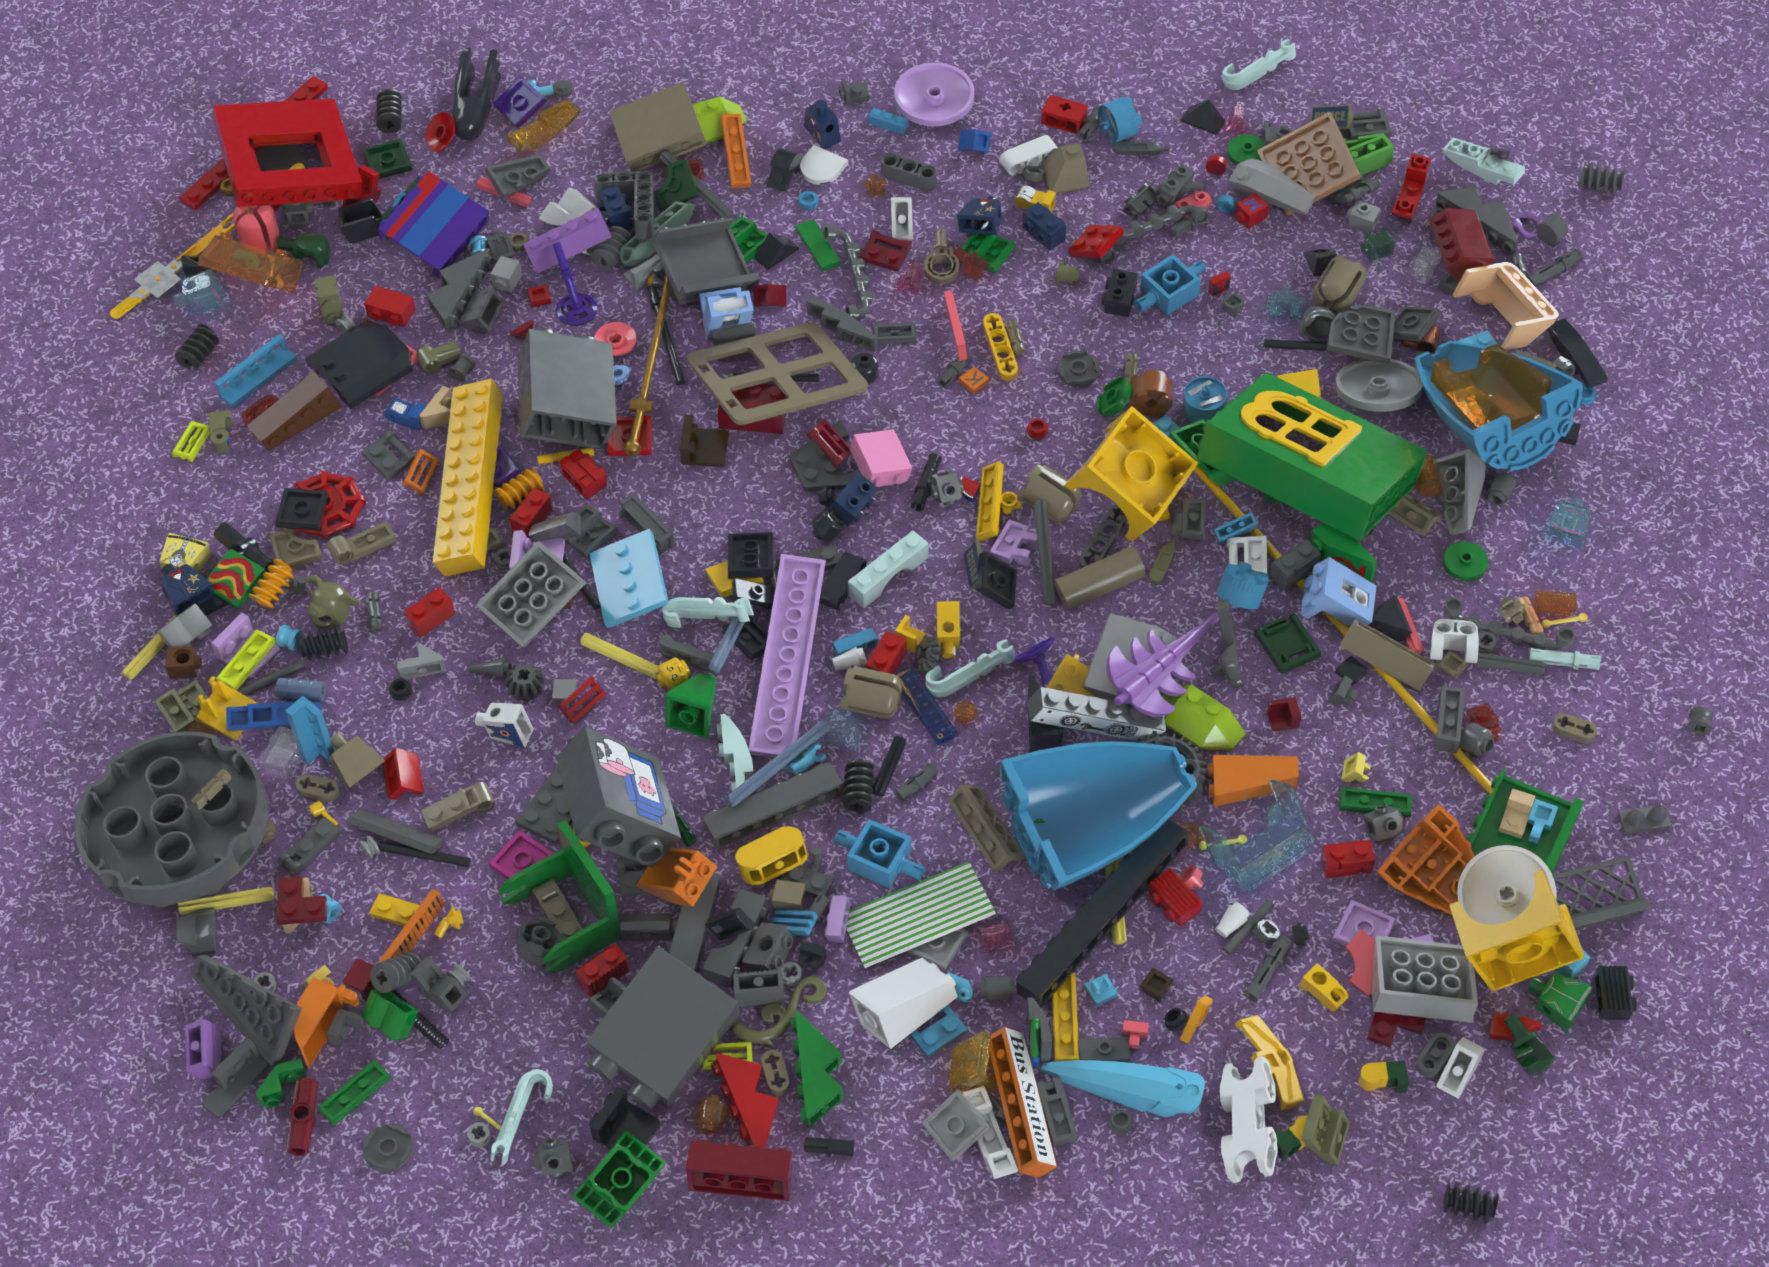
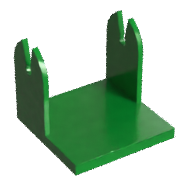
M566 820L557 824L562 849L509 878L499 890L500 895L511 892L501 899L503 904H516L532 896L530 889L551 878L558 882L570 876L599 920L598 922L555 945L542 960L544 964L555 960L544 968L546 972L553 973L572 966L622 938L614 891Z

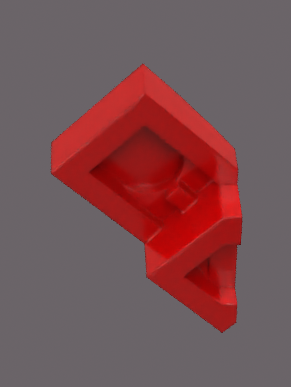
M1493 1013L1489 1031L1491 1039L1515 1040L1507 1025L1503 1022L1511 1015ZM1518 1016L1528 1032L1532 1033L1534 1030L1539 1031L1542 1029L1540 1021Z

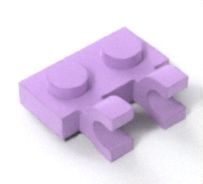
M1008 520L991 548L990 554L1003 562L1010 564L1014 559L1018 564L1028 567L1031 559L1028 557L1031 553L1027 549H1020V547L1024 543L1028 548L1037 551V533H1030L1029 526Z

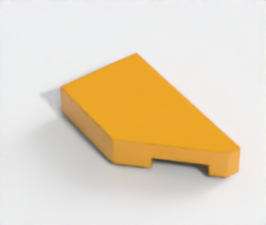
M1205 995L1197 1001L1180 1037L1181 1041L1185 1043L1191 1041L1196 1028L1200 1027L1213 1003V999Z

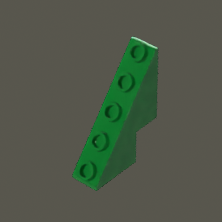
M796 1010L795 1017H790L792 1032H797V1039H793L794 1054H799L800 1061L795 1062L796 1077H802V1084H797L799 1099H804V1107H800L801 1122H806L807 1127L810 1128L844 1099L843 1088L829 1075L842 1063L841 1052Z

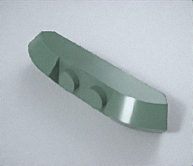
M675 201L654 219V236L652 238L641 240L635 235L622 246L619 257L624 266H635L651 257L656 252L653 240L657 231L665 227L674 228L687 224L692 216L695 205Z

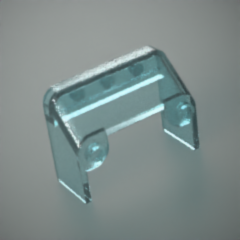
M1273 779L1269 781L1277 801L1266 811L1265 817L1269 827L1235 850L1226 841L1223 833L1203 825L1199 827L1212 860L1239 889L1244 891L1254 890L1313 849L1315 839L1293 786Z

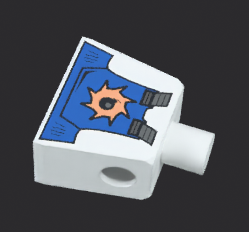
M491 703L486 713L478 712L475 718V724L485 727L491 739L524 748L534 730L522 704Z

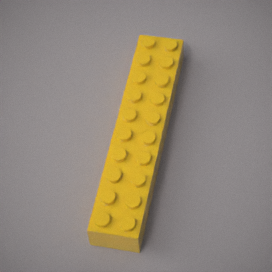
M492 378L453 387L433 554V564L444 576H452L485 568L503 393Z

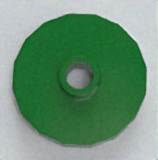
M1251 134L1236 136L1228 144L1227 156L1236 166L1238 163L1251 158L1262 161L1257 150L1265 146L1264 140Z
M1117 377L1107 383L1103 388L1105 392L1097 398V411L1104 417L1116 415L1127 404L1132 393V384L1122 377Z
M1466 541L1456 542L1445 551L1443 566L1451 577L1469 582L1475 581L1485 574L1489 559L1486 552L1475 543Z

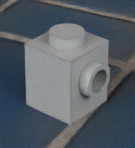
M1358 200L1355 206L1350 207L1346 216L1349 219L1348 227L1371 235L1379 221L1381 208Z
M500 256L490 273L493 288L512 293L522 276L520 261Z

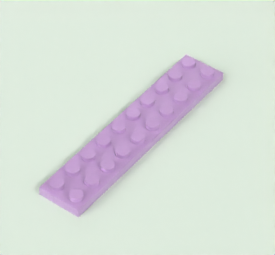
M781 554L749 743L750 755L775 758L798 739L826 560Z

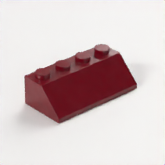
M1446 208L1429 219L1445 268L1458 283L1467 269L1487 266L1494 262L1480 219L1475 210Z
M708 1140L690 1141L686 1164L689 1191L789 1201L793 1165L792 1151H787L784 1148L766 1149L757 1145H749L748 1147L737 1146L730 1142L718 1144L711 1143Z

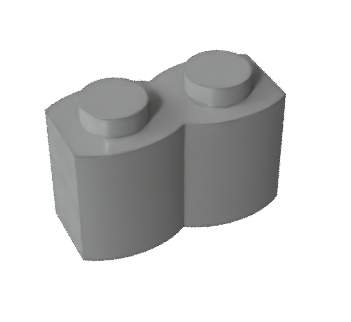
M195 603L164 625L157 633L169 648L191 647L190 642L196 637L200 640L210 632L208 628L212 624Z

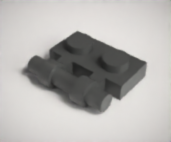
M1371 178L1360 179L1329 195L1328 198L1332 204L1339 203L1343 205L1360 199L1361 195L1365 193L1370 194L1374 192L1375 188L1379 187L1381 183L1378 179L1373 181Z

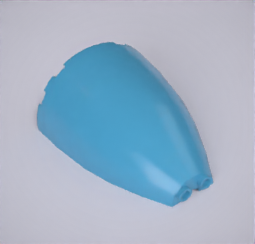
M1448 341L1438 346L1433 355H1430L1427 351L1415 357L1426 395L1440 419L1466 447L1484 462L1497 469L1519 470L1545 458L1555 449L1553 445L1560 437L1567 435L1574 423L1571 419L1575 409L1580 407L1582 398V383L1528 357L1500 349L1456 341Z
M1110 741L1072 744L1039 750L1002 760L1000 779L1002 783L1005 782V792L1003 793L1005 807L1007 811H1012L1011 819L1013 823H1011V827L1019 846L1026 855L1025 859L1034 875L1040 874L1041 884L1047 889L1052 888L1053 891L1067 886L1127 855L1152 836L1180 808L1197 787L1193 774L1187 773L1184 769L1187 767L1185 757L1179 754L1176 747ZM1038 818H1041L1045 821V823L1033 822Z

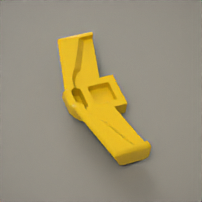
M1259 1015L1238 1020L1235 1026L1244 1032L1259 1051L1251 1057L1253 1063L1257 1057L1262 1056L1269 1061L1272 1077L1281 1103V1111L1291 1109L1304 1102L1293 1059L1288 1050L1284 1048Z

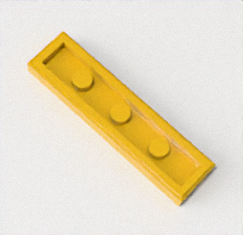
M1000 461L982 468L976 539L979 541H985L998 535L1004 464Z
M1075 972L1070 975L1052 996L1054 1062L1079 1060Z

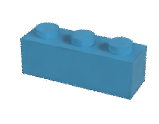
M873 108L868 116L869 124L902 135L908 127L907 118L877 108Z
M1251 512L1215 528L1214 534L1221 545L1226 543L1229 538L1240 537L1257 529L1258 524Z
M872 628L864 629L859 633L851 634L846 638L833 642V650L836 656L855 647L857 649L863 647V650H867L877 646L878 639Z

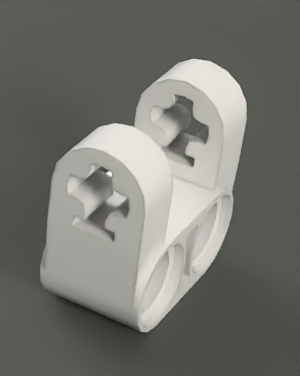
M1437 620L1433 627L1430 659L1442 660L1443 650L1465 651L1466 663H1477L1479 638L1476 624L1463 620Z

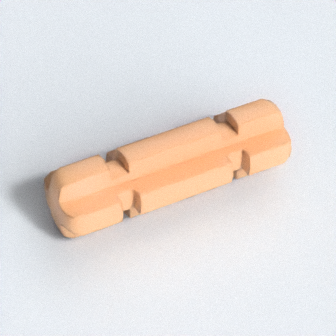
M1526 596L1519 598L1518 600L1526 609L1522 615L1525 618L1526 626L1530 627V634L1542 633L1544 629L1538 623L1539 619L1533 607L1530 606L1529 598Z

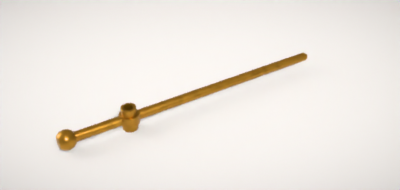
M667 274L639 398L630 400V412L636 413L630 440L624 444V452L631 457L638 455L641 450L638 439L643 416L646 413L652 414L653 401H647L671 293V283Z

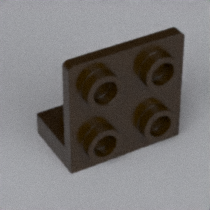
M685 414L679 448L681 465L724 467L729 431L698 428V424H694V416Z

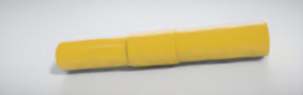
M593 447L580 449L584 454L588 453L590 456H594ZM575 450L537 456L538 465L558 462Z

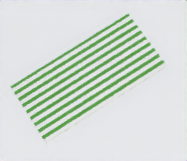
M968 861L849 910L846 929L864 967L867 968L995 915L996 912Z

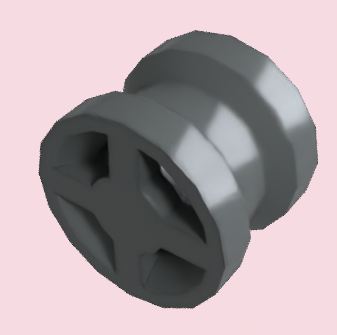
M1706 707L1692 708L1689 713V718L1691 719L1688 724L1689 731L1702 735L1710 733L1712 731V710Z

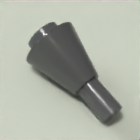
M507 657L484 662V664L469 665L470 673H484L503 679L507 678V671L512 670V663Z

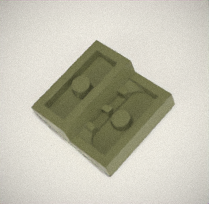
M194 680L178 692L174 688L154 702L174 732H187L204 724L196 719L201 710L197 698L200 694L204 695L203 698L205 700L209 697L198 681Z
M1314 1095L1301 1139L1320 1158L1332 1165L1338 1166L1350 1121L1342 1109L1332 1108L1323 1095Z

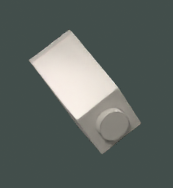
M891 197L893 238L899 240L913 239L911 197Z
M1463 1037L1456 1044L1436 1087L1459 1099L1476 1070L1485 1048Z

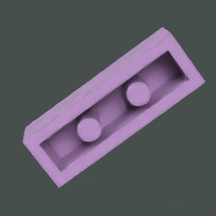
M832 896V901L829 903L830 912L827 915V928L824 929V936L829 942L844 943L851 904L847 896Z

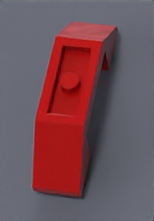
M1411 154L1400 195L1396 199L1392 215L1414 219L1432 158Z

